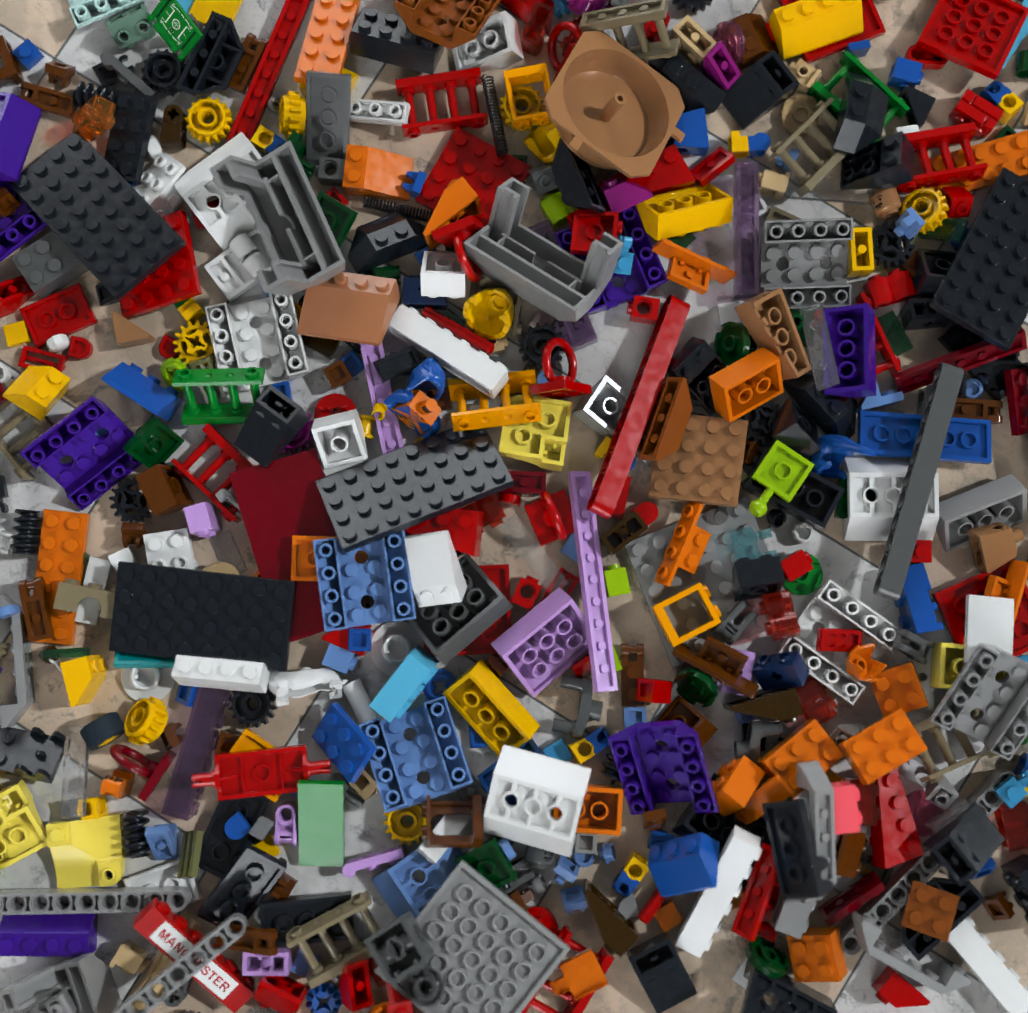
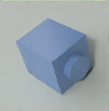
M330 643L321 664L347 674L350 670L354 671L358 658H356V653Z

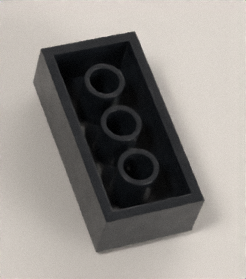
M372 8L362 9L351 30L350 54L430 75L434 74L444 52V46L411 33L401 17L395 14L379 12Z
M767 447L760 451L748 473L749 477L741 487V489L760 498L766 487L751 477L770 450ZM810 471L790 502L773 493L767 503L820 530L825 528L845 489Z

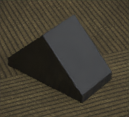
M908 85L902 89L898 97L903 98L910 107L905 114L908 124L918 125L920 130L936 98Z

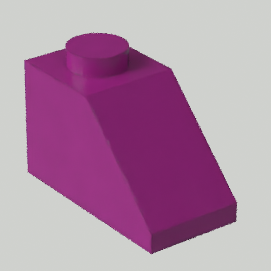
M718 41L705 56L702 73L720 89L728 90L741 75V72L723 42Z
M620 177L607 179L604 185L600 186L610 212L620 213L654 197L648 188Z

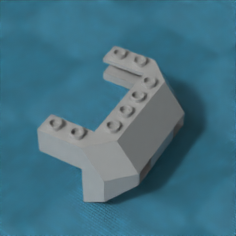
M290 140L256 162L230 155L210 168L213 176L212 181L219 190L244 197L246 208L255 221V228L261 234L264 241V248L271 256L273 262L270 264L274 272L256 271L259 285L265 293L291 295L322 284L345 270V259Z
M511 177L497 187L488 224L463 242L466 254L487 277L555 319L577 322L591 309L611 280L624 243L604 232L600 242L595 240L591 243L586 261L580 260L520 224L530 187Z
M92 953L72 957L40 969L0 990V998L5 1013L13 1010L15 1012L21 1011L47 996L49 999L67 989L78 1009L76 1013H111L122 1004L110 966Z

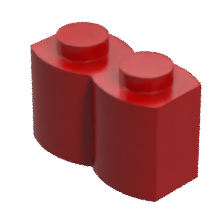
M895 269L890 271L888 276L881 277L880 274L867 279L868 282L863 286L866 296H869L873 302V310L912 299L916 295L908 270L901 271V269Z

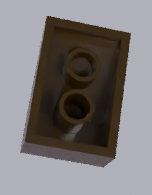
M796 688L772 690L755 695L754 698L747 697L723 704L724 709L780 720V722L785 723L795 722L798 720L797 716L804 715Z
M586 878L583 882L584 891L602 939L605 942L603 946L612 955L616 953L622 957L639 938L637 926L631 919H626L618 911V907Z

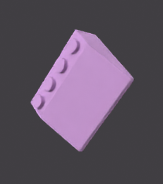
M560 587L491 643L495 651L533 698L589 652L585 617L573 599Z

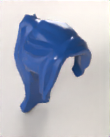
M428 357L414 368L404 390L407 393L413 390H421L423 393L429 390H437L436 394L431 398L437 402L444 392L446 378L445 372L440 364L437 363L438 360L435 357Z
M828 434L819 437L822 450L809 457V461L815 464L811 471L821 477L846 479V472L838 469L844 457L853 456V454L875 457L876 452L872 448L856 443L847 436Z

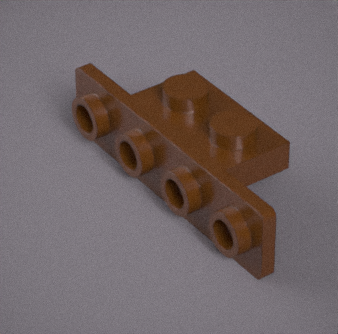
M709 635L700 652L681 643L676 646L672 653L681 662L691 664L699 671L716 678L721 684L729 685L736 689L743 696L754 698L759 688V685L740 675L749 657Z

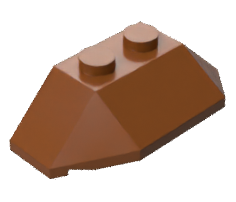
M667 377L664 380V384L660 387L637 449L639 459L658 462L679 449L693 409L687 380L684 377Z

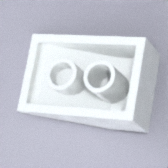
M505 10L489 17L474 40L452 49L456 70L480 67V72L505 68L524 60L517 20Z
M449 531L405 536L412 589L419 607L462 602L467 584Z

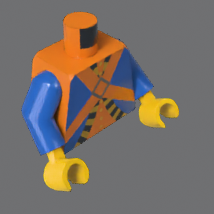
M399 389L386 398L384 403H376L372 410V414L380 412L377 420H383L386 410L389 408L394 415L417 435L422 436V438H417L415 442L436 435L441 428L439 414L442 409L438 406L436 400L429 398L421 390H413L407 393L406 390Z

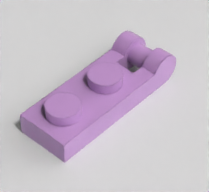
M400 845L350 859L343 866L342 873L345 877L349 878L361 869L367 868V871H372L380 868V864L386 862L389 865L396 864L401 858L405 857V847Z

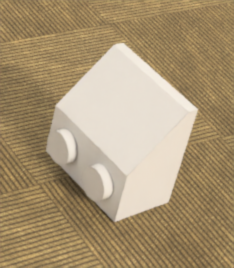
M424 251L420 272L421 296H428L430 298L450 297L453 299L465 297L467 276L460 266L456 252Z
M357 409L314 419L311 431L325 469L368 459L364 430Z

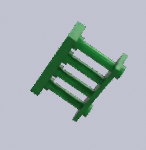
M848 51L843 54L839 61L842 67L825 84L817 80L807 94L814 97L817 103L820 100L825 102L832 97L834 101L826 109L837 120L842 97L837 98L831 93V89L847 72L869 77L889 97L887 104L889 110L886 112L883 127L895 115L902 119L910 109L903 98L895 95L860 63L856 55Z
M265 367L184 368L176 370L172 386L183 387L187 401L181 416L182 425H205L207 423L244 424L255 401L261 395L259 385H263ZM227 385L231 403L219 404L215 386ZM237 385H250L253 403H240ZM192 386H205L209 404H196Z

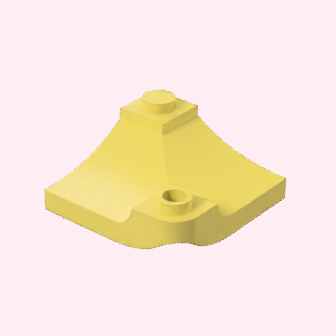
M523 395L511 397V406L524 404ZM532 396L533 403L540 402L542 421L502 426L498 452L500 456L529 462L539 466L540 469L561 472L568 440L572 402Z
M23 779L14 782L0 791V870L47 846L46 829L36 810L33 795Z
M122 813L109 814L98 819L53 821L46 824L47 847L50 848L53 857L57 888L112 886L123 878L125 872V858H123L125 849L122 846L125 845V842L121 839L124 836V831L120 829L123 827V821H120V818L123 817ZM107 871L112 872V878H109L107 876Z

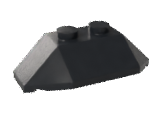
M214 11L211 12L202 31L203 37L196 44L176 85L178 90L195 97L227 90L245 53L232 19Z
M679 55L670 58L648 60V65L679 88L685 106L683 113L700 108H705V114L714 113L727 97L724 91Z
M851 72L846 73L833 140V151L853 156L882 136L889 97L869 77Z
M560 137L551 170L555 177L554 181L562 194V201L567 206L603 214L606 211L605 202L588 163L575 155Z
M398 212L358 226L348 253V260L355 272L360 274L427 247L423 235L426 226Z
M810 370L798 378L783 381V388L827 435L836 434L851 438L855 434L857 401L849 397L826 395L824 390V370Z
M933 877L926 883V885L960 897L951 931L986 900L970 881H967L960 887L948 878ZM905 905L900 909L901 919ZM901 925L902 943L918 961L942 941Z

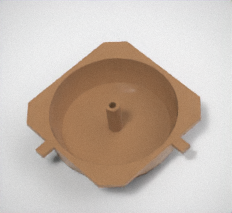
M585 31L582 33L543 99L549 120L555 124L560 137L575 155L595 167L618 170L628 178L649 176L670 136L681 143L686 135L675 127L685 109L679 88L604 31Z

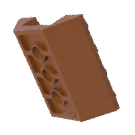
M395 0L394 7L411 33L453 49L477 37L501 0Z

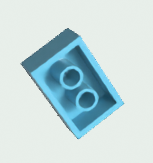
M418 645L408 654L369 706L390 723L395 717L399 720L411 706V702L425 688L423 684L426 685L439 670L436 668L439 660L422 646Z

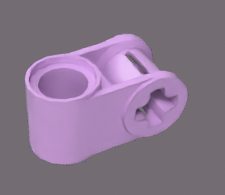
M285 801L276 811L275 846H279L280 843L293 844L294 846L299 844L298 805L294 801ZM283 808L290 809L293 814L292 817H285Z

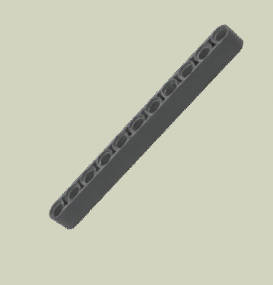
M940 362L935 371L874 584L873 593L875 595L897 601L901 596L963 379V368Z

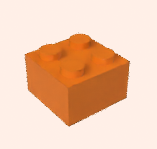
M912 660L885 668L874 677L878 678L877 682H870L883 717L902 708L904 713L929 706Z
M745 755L738 759L733 758L727 765L724 763L716 773L719 775L717 779L711 782L719 809L718 813L723 817L745 807L766 773Z
M839 926L808 927L807 931L802 934L801 939L790 935L786 936L795 982H840L848 973Z

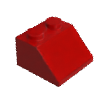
M263 976L253 999L261 1007L272 1008L278 1011L277 1013H298L310 987L289 976Z

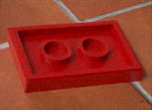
M76 283L19 309L37 349L47 346L46 341L54 335L66 334V336H70L98 323L80 283Z

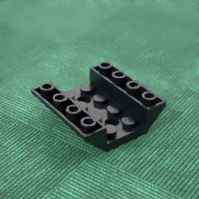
M747 959L743 977L748 979V984L740 1013H837V1009L830 997L801 982H795L794 978L786 974L779 979L765 976L756 970ZM764 995H768L771 998L773 1006L766 1003Z

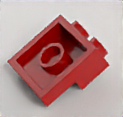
M575 210L570 253L588 255L591 243L595 240L600 242L604 232L617 238L618 234H622L623 221H619V212L605 211L601 214L589 210Z

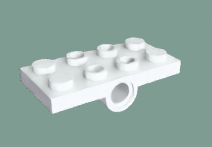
M256 228L249 234L242 233L236 236L230 242L227 250L204 266L230 302L258 283L259 278L256 271H274L270 264L273 262L271 256L265 250L262 236L257 232Z
M188 527L143 535L148 564L200 570L199 564L194 558Z

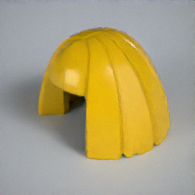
M554 123L546 126L539 125L526 136L524 143L537 158L553 165L560 133H558Z
M502 288L482 290L468 298L463 306L464 319H467L466 323L471 329H475L474 332H478L484 338L487 336V339L490 340L501 339L508 333L512 325L514 316L513 299Z

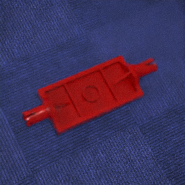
M306 744L219 753L214 755L215 770L210 773L192 774L191 782H193V789L208 786L216 788L218 801L298 792L299 780H309L311 775L331 774L330 759L310 762L307 757Z

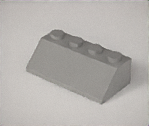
M1009 474L939 502V520L936 533L944 551L949 552L969 544L968 529L996 522L1012 527L1026 521L1027 489L1013 474Z

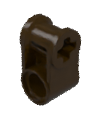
M169 105L164 109L162 129L160 131V145L165 148L184 150L187 142L186 126L188 124L185 121L187 116L178 105Z

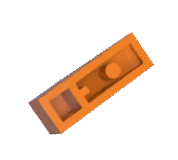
M777 774L759 784L745 807L734 812L735 816L739 821L748 825L764 815L762 804L784 801L794 791Z

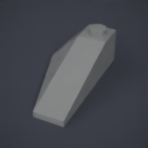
M605 375L591 388V394L583 395L572 413L602 436H608L612 439L627 401L625 398L626 394L620 386ZM638 451L635 454L636 458H638ZM641 460L645 464L649 462L648 460Z

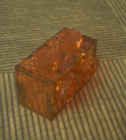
M95 94L74 114L72 119L74 128L72 132H77L80 137H84L92 142L99 136L102 137L107 129L111 130L114 126L116 118L113 116L116 104Z

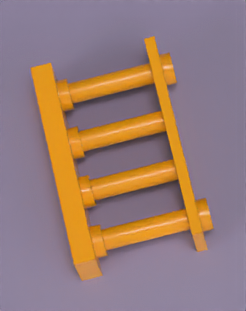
M535 369L508 372L509 380L497 394V396H501L502 407L489 408L487 398L489 396L462 379L448 380L451 402L457 401L458 412L451 413L453 431L458 432L542 421L540 402L533 403L532 395L529 394V386L536 384ZM522 393L524 404L511 406L509 394ZM479 398L480 409L467 411L466 400Z

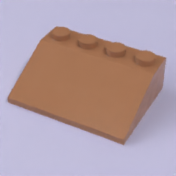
M341 272L322 284L306 289L297 329L298 335L381 346L401 298L397 280Z

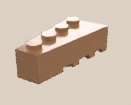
M781 287L762 292L734 308L757 347L761 348L764 346L780 358L782 380L798 378L811 370Z

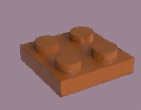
M912 880L900 925L948 942L960 897Z

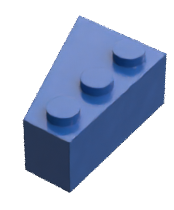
M924 563L911 564L909 566L901 596L897 601H894L895 606L899 608L900 612L898 617L900 628L914 634L944 629L943 623H938L934 610L938 609L936 602L931 603L929 590L932 588Z

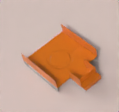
M591 947L560 962L559 967L563 976L549 982L555 996L562 995L571 990L575 1001L608 985V981Z

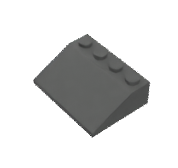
M465 554L458 560L467 584L462 602L419 607L416 597H414L416 619L407 620L432 653L444 665L513 607L468 554Z

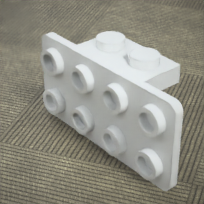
M163 152L142 173L140 184L135 183L133 188L161 217L171 214L184 201L173 184L184 173L186 167Z

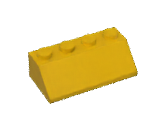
M799 0L773 9L768 23L782 59L786 60L863 33L862 0Z
M708 183L705 187L697 185L655 195L637 204L636 207L645 232L656 241H660L662 238L685 236L686 233L701 232L706 228L721 227L723 224L730 223L732 221L733 197Z
M481 659L468 668L442 693L498 757L504 744L519 748L532 738L540 726Z

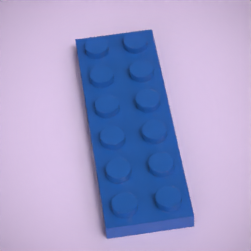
M860 410L858 412V444L874 449L876 456L910 459L923 415ZM951 417L939 461L985 465L992 463L991 420Z

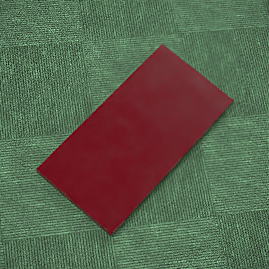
M316 448L274 460L267 469L262 465H256L229 473L261 577L291 581L292 535L338 537L315 482L325 478ZM297 581L290 642L325 631L318 581ZM361 599V605L365 608L363 599Z

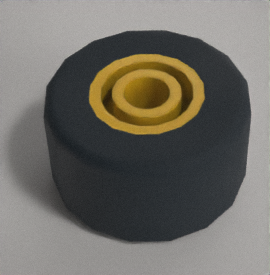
M117 712L107 713L93 720L80 730V735L90 751L100 749L112 743L125 733L124 724Z

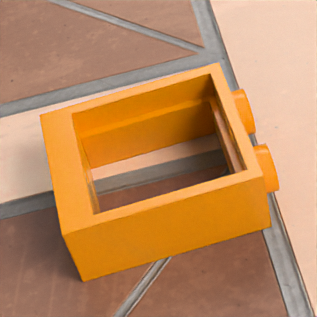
M546 63L504 70L503 81L513 129L525 130L533 125H550L552 122L549 120L547 111L517 117L511 88L542 81L544 94L546 95L551 87Z
M701 582L651 606L671 647H675L721 623L719 617L722 614L716 604L712 605L709 599L711 593L706 585L702 586ZM697 591L712 620L678 637L664 607Z

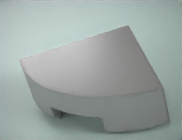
M633 892L627 898L623 897L618 906V911L626 919L638 916L639 914Z

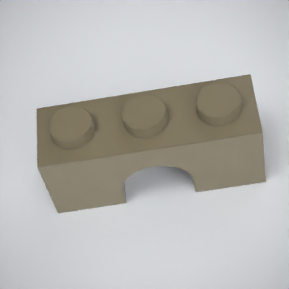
M65 578V582L60 581L58 584L53 608L76 613L80 601L84 598L92 597L97 599L101 605L99 617L112 620L115 587H111V591L102 589L100 584L89 582L88 586L79 585V580Z

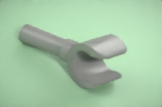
M223 488L215 494L221 503L228 500L240 510L238 502L232 497L228 489Z

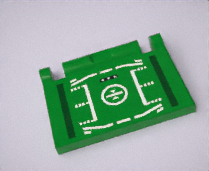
M161 0L147 17L150 23L155 19L158 21L153 27L174 54L179 51L182 52L177 57L180 62L187 58V55L203 37L202 32L177 0Z

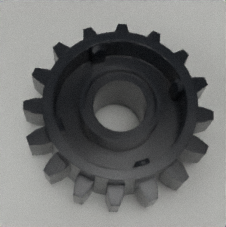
M165 49V51L157 50L154 54L150 53L149 58L143 61L145 64L144 68H141L144 74L142 80L155 92L156 96L160 93L163 98H166L167 95L174 97V94L178 92L182 93L181 90L176 88V85L186 66L185 60L180 62L177 58L178 54L170 53L168 49ZM165 71H169L167 75L162 76Z
M538 322L535 328L528 326L529 332L522 333L524 340H519V345L523 346L519 349V353H524L522 361L528 360V367L534 365L537 371L542 367L543 351H539L536 345L540 342L547 343L554 337H562V332H556V326L550 328L548 323L540 326ZM555 346L551 353V365L553 367H556V360L562 361L560 353H565L559 346Z
M268 686L266 693L232 690L235 695L229 698V701L232 702L229 710H233L232 718L237 717L239 725L246 723V728H250L254 723L255 727L258 728L261 726L260 721L263 724L269 723L267 717H275L272 711L278 709V706L275 705L277 697H274ZM251 697L257 699V709H252L249 706Z

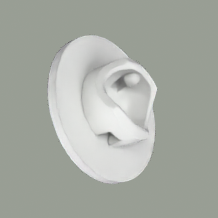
M391 621L379 627L374 633L370 654L374 664L382 672L393 675L408 654L418 645L424 648L422 638L410 623Z
M173 668L121 669L122 686L126 693L136 701L144 698L149 699L150 696L161 700L171 692L176 681L171 677Z

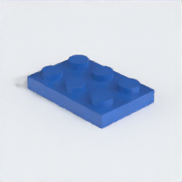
M338 702L331 703L312 735L314 741L349 783L357 781L377 749Z

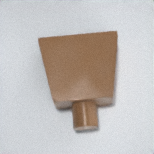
M1001 522L967 530L975 567L987 574L1015 558L1018 554L1015 543L1024 540V533L1020 528L1012 530L1011 527Z

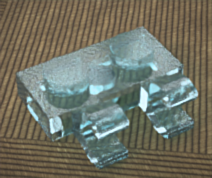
M751 526L730 532L737 560L745 557L750 558V560L758 559L766 554L778 556L776 550L760 554L757 541L772 537L770 528L754 533Z

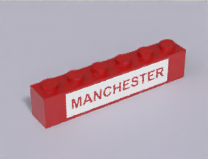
M156 897L134 919L133 928L173 962L204 937L200 931H194L189 927L185 918L175 915L165 901L160 902ZM201 952L192 953V959L195 962L204 960ZM222 953L192 977L233 1013H236L254 995L255 982L252 976H242V971L238 969L237 964L232 959L225 958Z

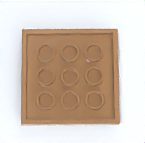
M690 415L679 449L658 462L653 461L649 498L737 508L748 420L736 419L729 423L724 418Z

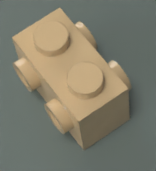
M688 14L672 29L670 39L679 38L678 51L686 57L690 65H695L698 69L703 66L705 56L717 43Z

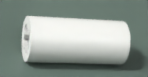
M360 678L342 687L360 724L379 718L377 712L369 706L371 700Z

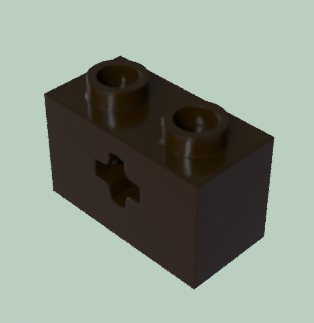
M634 511L599 537V541L612 556L646 531L648 526L639 514Z

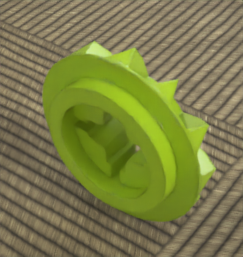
M171 357L161 365L162 379L174 390L184 391L183 387H173L172 381L175 374L174 371L187 368V363H182L180 358L174 359Z

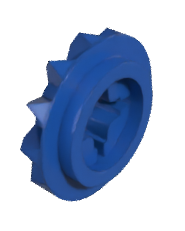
M439 669L426 685L423 684L425 686L423 693L429 701L444 696L442 694L444 691L442 690L434 694L437 686L432 680L440 683L447 679L444 685L447 689L456 680L452 672Z
M324 982L313 989L310 988L306 996V1007L309 1008L311 1013H338L342 1006L340 990L328 982ZM329 997L327 1004L324 1003L319 1006L320 998L325 999Z

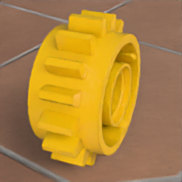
M523 85L512 87L517 117L545 111V105L542 104L544 98L543 96H538L539 90L534 91L531 89V85L528 87ZM504 91L505 98L500 97V115L502 120H506L505 126H511L512 131L515 132L516 129H513L506 91ZM525 106L527 109L525 111H519L517 107Z
M287 91V95H282L280 99L279 132L284 134L285 139L289 138L293 130L301 136L304 134L306 101L304 97H300L298 91Z
M210 96L207 99L199 98V101L196 103L192 102V107L187 109L188 117H185V121L188 124L186 128L191 132V136L194 139L198 138L201 144L205 141L208 145H211L213 142L219 144L223 138L227 139L226 135L231 131L230 125L234 124V121L230 118L232 113L226 103L221 104L219 98L213 100ZM214 118L211 123H205L207 119Z
M921 187V189L914 190L905 196L906 199L904 202H901L902 210H899V215L901 216L906 209L912 207L926 222L919 230V232L926 234V232H933L935 228L943 225L942 221L947 219L946 211L949 210L946 197L942 195L940 190L935 192L933 187L929 189ZM928 208L925 212L920 213L921 210Z
M150 696L149 699L144 698L137 701L131 707L124 722L126 737H129L128 741L139 746L147 745L154 742L162 734L168 720V712L164 702Z
M422 803L388 813L384 812V815L388 817V819L383 821L384 825H388L385 832L386 834L391 832L392 841L398 839L399 845H402L403 841H405L408 846H411L413 840L417 843L421 841L422 825H426V818L421 817ZM411 815L414 823L412 825H405L402 821V816Z

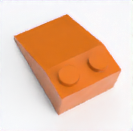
M347 144L342 184L346 195L364 197L366 195L373 198L409 201L410 194L402 189L403 182L411 184V179L405 176L408 171H413L414 159L369 146Z
M463 176L458 180H452L447 185L423 232L430 251L441 244L433 239L431 231L467 216L473 215L476 217L482 213L479 196Z

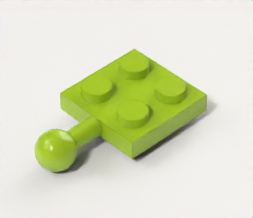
M776 440L751 477L766 487L759 499H755L750 503V513L755 517L765 515L767 512V502L773 493L790 502L815 464Z

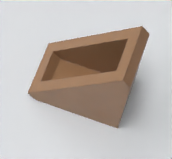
M113 311L112 320L116 342L119 346L129 348L154 343L156 339L116 311Z

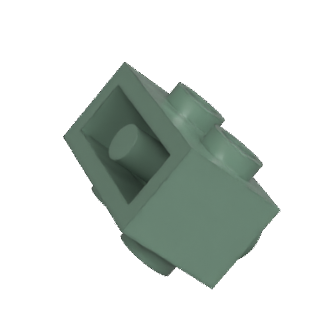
M144 2L105 19L106 26L119 50L122 48L130 49L136 45V42L142 39L146 41L155 37V33H157L153 27L155 22L150 23L147 17L150 13Z

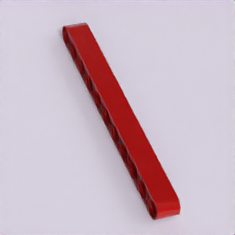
M669 295L662 306L587 503L588 511L605 519H609L615 510L690 310L689 303L673 295Z

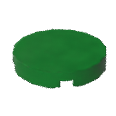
M809 554L813 560V563H811L813 566L812 570L792 582H784L783 588L790 594L797 596L808 595L816 591L820 586L823 571L818 559L813 555Z

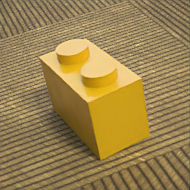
M872 227L853 228V240H848L847 278L868 277L875 270Z

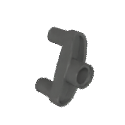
M563 674L560 687L580 691L579 708L574 722L554 718L552 731L571 735V738L580 739L588 719L600 721L603 702L592 700V678L585 676L579 678Z
M751 721L747 728L745 740L734 741L735 759L745 755L759 766L757 761L760 759V739L762 737L782 736L781 722L761 723V721Z

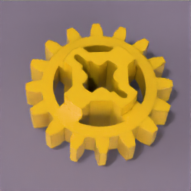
M196 320L195 325L188 321L187 328L181 325L182 333H175L179 339L173 341V344L178 346L174 352L181 354L178 358L182 362L185 361L187 366H189V362L210 355L214 363L213 356L215 353L212 339L211 345L207 341L209 338L208 334L211 338L208 322H205L202 326L199 320ZM191 342H194V343H196V342H197V343H200V342H201V344H202L203 346H205V347L197 346V345L194 346V344L191 343ZM184 343H186L188 347L186 351L184 348Z

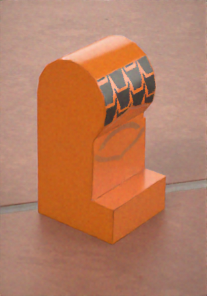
M119 768L114 769L112 776L106 775L103 779L100 794L114 796L118 799L130 795L136 774Z

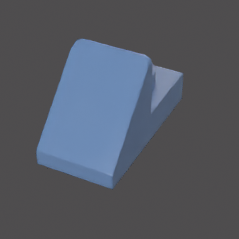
M876 381V396L862 397L857 406L856 414L860 410L869 411L897 404L905 400L903 392L895 393L894 390H889L880 394Z
M174 823L146 827L145 837L155 861L178 859L177 825Z

